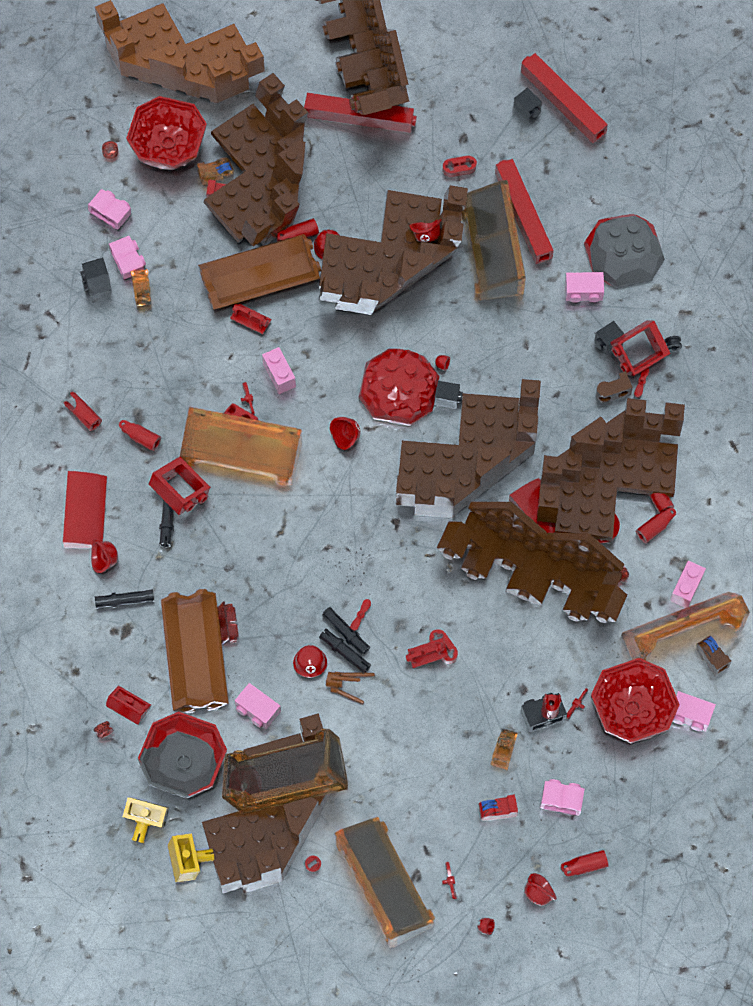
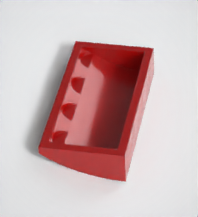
M68 471L63 531L64 548H92L93 540L103 541L107 476L89 472Z
M539 478L525 484L509 495V502L515 504L547 533H555V523L537 521L540 489Z

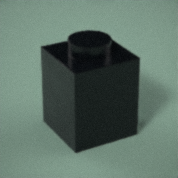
M528 87L514 97L513 107L527 121L532 117L536 118L541 113L542 101Z
M612 321L596 332L594 343L599 350L602 349L606 354L613 348L610 342L622 336L624 332L615 321Z
M438 381L434 405L457 409V404L462 402L463 392L460 391V384Z

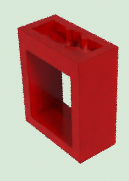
M646 320L610 342L613 347V354L621 363V370L623 372L626 371L627 375L632 376L671 354L653 320ZM644 331L655 353L632 366L621 344Z
M181 457L153 472L149 481V485L178 515L185 511H191L198 503H204L209 497L208 493L211 488ZM179 474L195 492L183 498L167 481Z

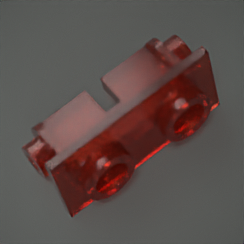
M223 601L217 607L222 645L227 640L230 643H235L239 638L237 624H230V622L237 621L235 607H233V604L225 605V601Z

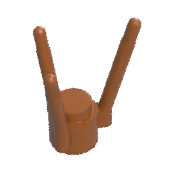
M328 672L326 687L331 688L333 693H338L363 704V700L338 688L343 687L344 681L360 682V678L354 677H373L375 673Z

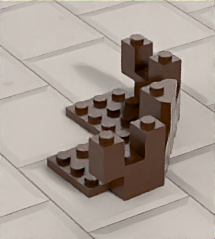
M315 0V1H318L319 4H324V3H328V2H332V1H336V0ZM340 0L338 8L340 14L343 13V17L323 21L322 32L324 37L327 36V39L349 36L350 47L354 49L355 53L336 57L335 62L337 73H340L345 88L361 84L368 86L369 90L351 94V99H349L351 110H354L355 113L366 115L390 109L391 106L410 102L406 85L409 84L397 32L394 29H387L380 0Z
M274 73L259 82L255 95L267 109L265 116L254 104H251L211 131V136L244 173L205 198L203 203L238 243L246 238L253 247L259 242L263 246L278 238L277 234L280 231L292 226L300 205L298 203V191L303 175L306 143L303 141L308 111L297 99L288 104L282 98L285 85Z
M450 185L444 195L441 215L442 199L388 190L380 242L327 233L319 288L321 289L319 300L335 302V309L372 315L405 289H408L423 276L437 268L441 263L451 258L462 241L464 223H461V215L466 206L468 188ZM441 219L439 238L428 243L417 241L409 226L412 223H431Z
M522 379L520 400L516 397L463 393L459 445L402 440L399 475L397 476L396 505L415 506L414 515L453 518L464 507L469 506L471 502L478 499L482 493L497 484L506 474L511 473L520 466V463L534 455L541 380Z
M627 398L626 408L623 412L607 423L602 417H599L571 436L570 448L558 457L544 455L537 521L555 523V533H589L595 539L612 541L617 491L649 495L662 493L669 497H674L678 444L662 443L659 441L661 434L680 437L684 422L685 404L666 402L664 413L656 414L646 412L647 400Z
M471 502L468 509L472 512L469 513L465 524L455 521L448 522L437 545V549L442 552L445 558L452 560L453 558H462L466 548H468L469 551L461 569L467 573L469 578L474 580L478 578L486 579L494 563L502 566L504 569L514 571L507 585L506 592L522 600L542 606L551 586L558 591L569 594L563 611L569 615L568 617L576 622L588 620L592 612L600 622L617 621L628 595L617 586L622 576V573L619 571L623 570L625 564L591 534L547 533L512 502Z
M319 713L299 719L302 737L298 733L243 749L247 766L256 769L262 777L263 788L260 796L257 798L258 806L202 822L209 849H213V853H211L214 854L213 863L223 893L242 888L244 894L283 882L291 864H293L302 844L308 837L317 817L336 786V767L331 751H328Z

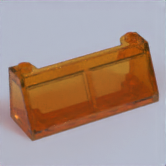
M189 407L180 457L190 467H194V465L202 462L271 476L281 486L292 485L302 448V429Z
M726 592L624 631L621 636L633 660L636 658L646 660L647 655L651 654L652 650L656 647L657 641L716 618L719 619L722 626L731 625L734 631L743 629L750 611L742 595Z

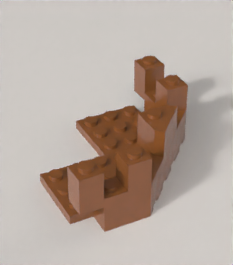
M111 0L95 6L97 23L105 36L106 47L122 76L135 77L142 82L159 84L166 89L183 91L187 95L197 98L203 97L210 99L211 102L219 103L249 90L248 78L265 71L264 56L257 43L254 42L246 45L235 24L186 44L164 3L121 21Z

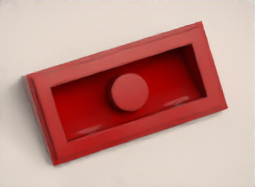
M119 685L108 696L106 702L108 708L137 725L151 707V704Z

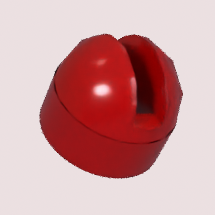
M446 355L437 356L435 359L436 367L446 371L450 364V357Z
M309 856L305 860V868L309 872H315L320 869L321 860L317 856ZM316 860L317 863L314 864L311 868L307 866L312 861Z
M491 918L480 919L478 921L480 926L477 925L478 930L483 934H492L495 928L494 920Z

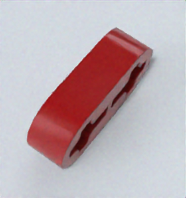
M473 156L447 159L443 163V174L447 177L472 174L476 170L477 161Z
M433 630L430 633L429 642L434 641V636L444 638L447 651L449 653L453 652L452 658L446 657L441 660L446 664L454 663L458 658L457 648L443 630Z

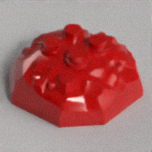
M158 96L136 107L126 140L141 162L152 167H158L159 169L173 170L180 166H186L187 163L195 160L202 144L207 123L195 104Z
M387 349L366 362L359 400L373 419L411 426L433 412L435 393L440 376L424 355L410 350Z
M641 658L602 670L591 694L605 732L629 743L650 739L657 734L668 731L680 706L666 670Z

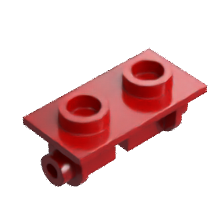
M240 303L234 305L232 309L234 312L230 317L231 320L262 335L272 320Z
M444 638L408 649V654L406 655L407 662H411L412 667L416 668L449 657Z

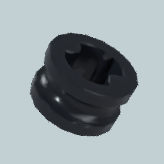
M670 336L664 340L669 351H677L682 348L680 343L681 337Z

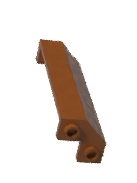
M302 234L198 265L213 310L320 279L319 272H321L319 261H315L312 257L311 250L313 245L311 239H307Z
M199 589L190 596L180 595L178 592L168 594L167 597L161 599L173 711L192 713L195 712L196 708L207 707V710H216L229 704L216 593L209 592L207 589Z

